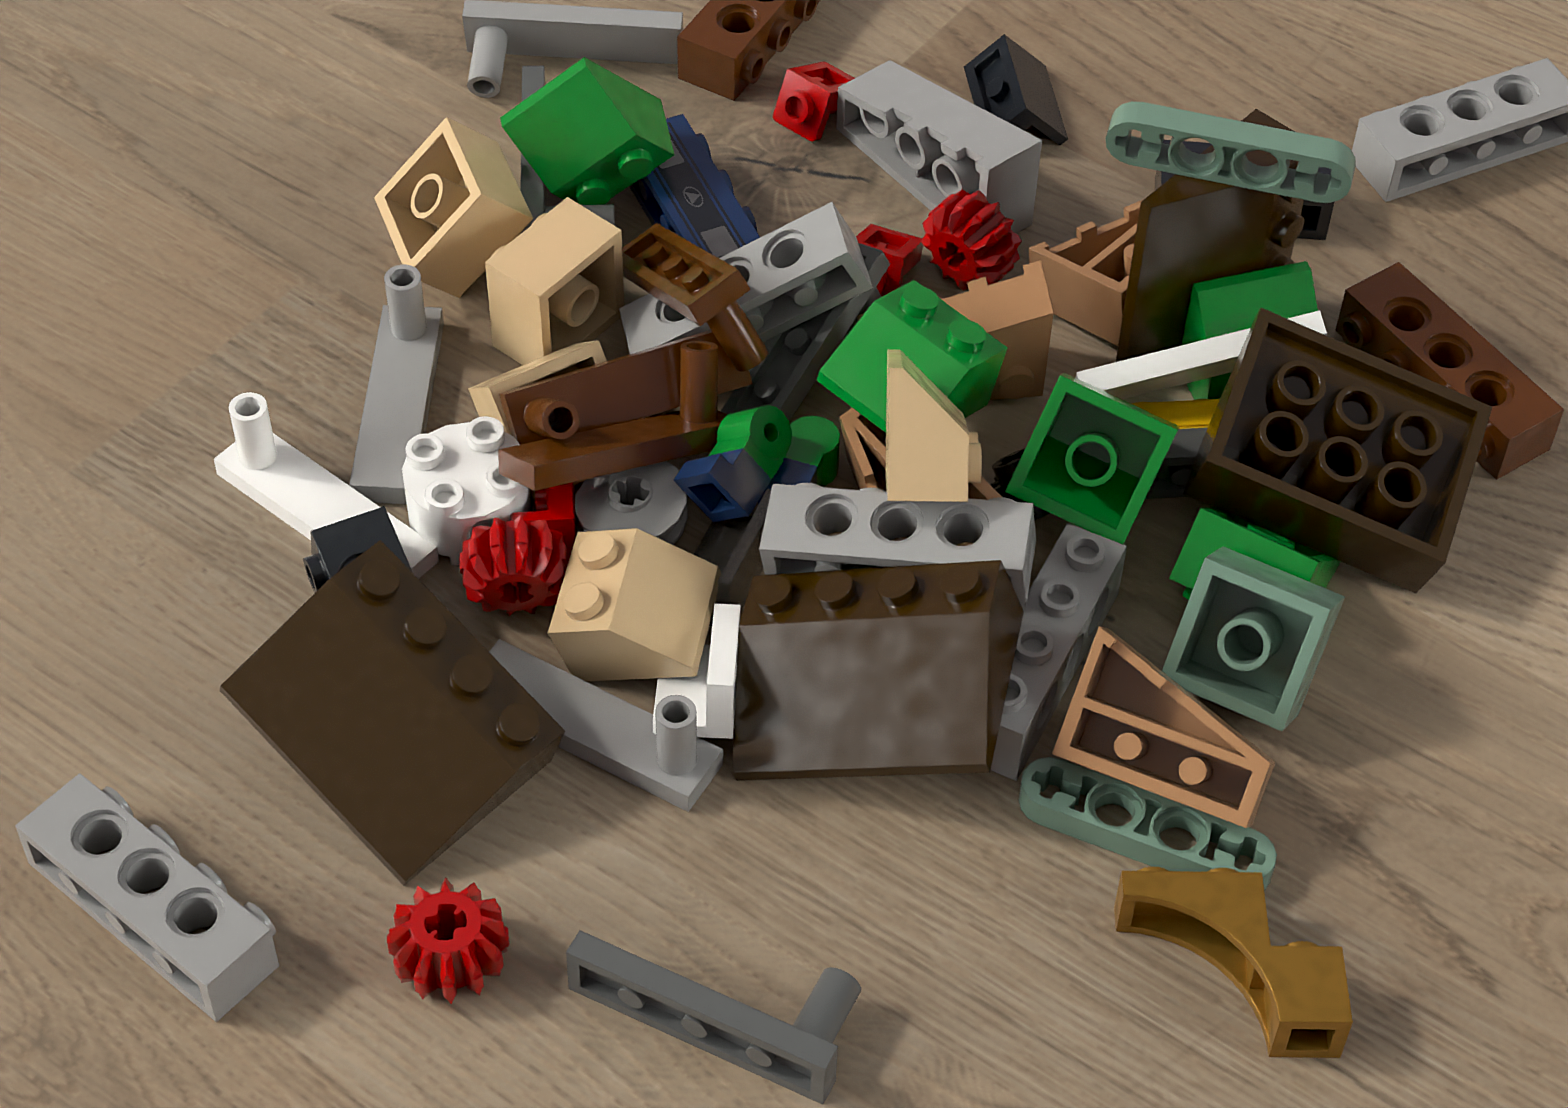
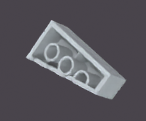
M891 60L838 87L836 129L930 211L949 195L956 194L962 189L970 194L980 190L985 195L988 203L999 202L1000 212L1005 217L1014 220L1011 226L1013 232L1018 233L1032 225L1042 146L1041 139Z

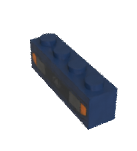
M683 114L667 118V126L675 155L652 170L649 175L629 186L652 226L658 223L718 258L760 238L757 233L755 218L748 206H740L734 196L732 182L728 173L724 169L718 170L713 163L709 145L702 133L695 134Z

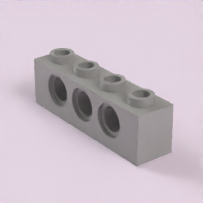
M1548 58L1359 118L1352 148L1356 168L1382 199L1388 202L1568 142V79Z
M833 202L719 258L737 268L751 290L737 299V302L763 342L873 288L858 240ZM647 294L619 308L630 354L711 330L707 323L702 326L697 325L651 294Z
M799 483L797 485L773 484L759 551L765 575L1001 560L1021 606H1026L1036 544L1033 503H1021L1003 497L989 500L968 498V502L887 501V492L878 488L850 490L824 488L813 483ZM843 532V533H841V534H839V535L827 536V535H829V534H831V533ZM907 537L905 540L892 541L895 538ZM964 542L973 543L968 546H957V544Z
M1069 523L1065 526L1028 591L1026 606H1022L1024 613L991 771L1017 781L1094 640L1098 627L1102 625L1118 596L1127 546Z
M79 773L15 825L28 863L215 1022H218L279 967L273 941L276 930L268 916L255 904L247 902L242 906L228 895L223 881L210 867L204 863H199L194 867L180 855L176 843L161 827L152 824L147 828L133 817V812L128 803L113 788L106 786L100 790ZM112 850L108 853L98 855L103 851ZM161 888L154 893L144 894L148 890ZM210 927V929L203 933L190 934L196 929Z

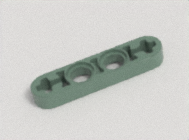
M1131 101L1115 109L1105 138L1106 147L1110 154L1120 162L1129 165L1320 203H1331L1345 197L1351 188L1356 167L1355 156L1352 150L1344 143L1330 138L1146 102ZM1131 130L1140 131L1141 137L1132 136ZM1165 135L1172 136L1170 144L1163 143ZM1189 138H1201L1212 144L1215 150L1207 154H1197L1187 149L1183 141ZM1254 150H1263L1276 157L1278 162L1271 166H1259L1249 161L1245 154ZM1291 160L1298 161L1296 170L1289 168ZM1319 167L1332 169L1331 175L1319 173Z
M1053 757L1040 758L1030 763L1023 771L1018 799L1020 808L1028 819L1041 826L1149 866L1161 867L1168 871L1207 872L1215 868H1231L1238 872H1262L1264 891L1271 882L1277 853L1274 844L1268 837L1250 827L1244 828L1063 759ZM1048 785L1060 788V792H1056L1052 799L1044 798L1040 795V792H1044ZM1080 794L1086 796L1084 812L1075 810V805L1078 806ZM1106 804L1120 805L1127 809L1132 816V820L1123 826H1110L1102 822L1096 816L1095 811ZM1167 828H1182L1195 837L1197 844L1188 850L1172 849L1161 840L1160 833ZM1209 841L1218 844L1217 849L1215 848L1213 860L1205 858ZM1240 855L1253 859L1246 871L1234 867V863L1239 859Z

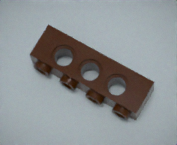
M710 0L677 36L678 79L735 101L749 83L754 84L758 81L765 65L776 52H782L786 48L792 33L803 21H809L812 18L821 0Z
M1400 262L1345 289L1335 331L1342 336L1347 345L1492 406L1476 462L1496 480L1551 449L1564 408Z

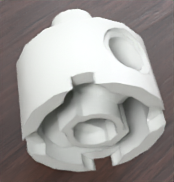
M478 417L471 422L446 425L428 434H418L408 441L405 448L406 459L402 467L410 528L416 531L423 539L436 545L438 554L449 556L451 565L460 566L459 556L462 552L463 541L471 538L473 527L480 525L491 527L494 517L507 522L510 521V515L514 512L533 511L531 489L499 474L498 449L520 444L512 435L504 432V426L499 420L492 417Z

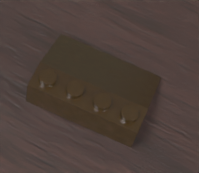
M1255 109L1241 120L1243 122L1293 131L1258 109ZM1213 145L1209 146L1201 154L1213 152L1215 150ZM1254 150L1245 154L1249 161L1259 166H1271L1278 162L1276 157L1263 150ZM1291 160L1289 168L1296 170L1298 161ZM1178 174L1173 175L1142 200L1116 362L1182 346L1193 283L1294 264L1295 262L1291 259L1294 242L1304 225V218L1300 216L1304 200Z
M1260 308L1203 437L1183 494L1416 594L1446 563L1492 406L1264 308Z
M381 540L332 576L220 685V692L403 886L550 763L565 733V730Z
M991 560L754 575L740 620L738 633L732 773L736 780L990 773L1024 613L1002 561Z

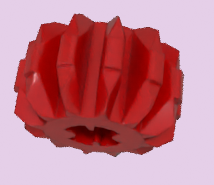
M962 189L956 194L949 195L929 213V217L922 223L926 234L921 239V242L932 253L929 262L938 264L943 270V278H954L957 286L963 291L968 289L967 282L986 277L988 285L997 283L1013 270L1014 264L1020 259L1017 248L1022 240L1019 235L1011 230L1014 220L1005 217L1000 212L999 202L988 203L985 195L980 190L970 194Z
M522 515L514 521L507 522L494 517L491 527L481 525L473 527L471 538L463 541L462 552L459 556L460 574L463 575V586L466 589L467 600L481 603L483 611L486 612L497 609L505 610L508 616H511L515 611L521 610L535 614L538 605H555L569 563L567 546L563 541L562 532L549 530L546 520H538L532 523L525 522Z
M446 877L440 887V892L430 894L417 885L413 895L414 905L396 904V912L393 915L395 927L390 928L387 935L388 951L394 958L395 974L400 978L401 983L414 981L415 991L419 993L422 1000L437 988H440L443 991L444 998L452 1004L457 995V989L464 986L480 996L481 990L484 987L483 976H500L504 966L502 953L507 952V947L510 945L508 927L504 926V922H502V910L496 902V898L482 900L481 890L477 888L475 882L459 893L454 892L453 885Z

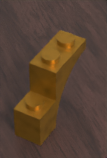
M1145 867L1137 871H1121L1114 905L1116 932L1137 933L1170 941L1194 952L1218 968L1234 983L1252 1007L1261 1025L1269 1057L1341 1058L1353 1023L1343 947L1318 946L1308 941L1291 942L1284 946H1271L1262 872H1238L1231 868H1215L1207 872L1168 871L1161 867Z

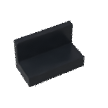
M1003 34L964 66L974 105L1024 131L1032 125L1058 145H1062L1068 140L1046 65L1008 36Z

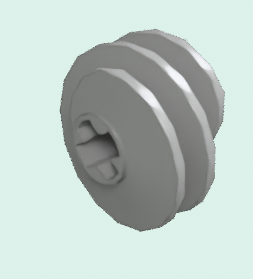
M665 461L586 479L575 495L576 531L638 528L674 545L682 536L688 519L687 494L674 482V478L679 472L678 468Z

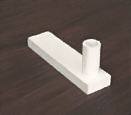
M1320 310L1288 318L1327 335ZM1250 328L1076 372V378L1123 400L1229 373L1234 368Z
M247 392L231 400L229 413L235 442L214 458L217 475L310 540V531L380 508L377 504L272 432L267 402L263 396ZM388 513L412 572L419 579L439 562L437 546L423 539L416 531Z

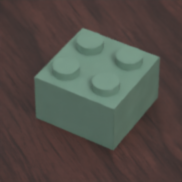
M1222 546L1204 559L1162 672L1188 692L1279 731H1283L1300 712L1345 596Z

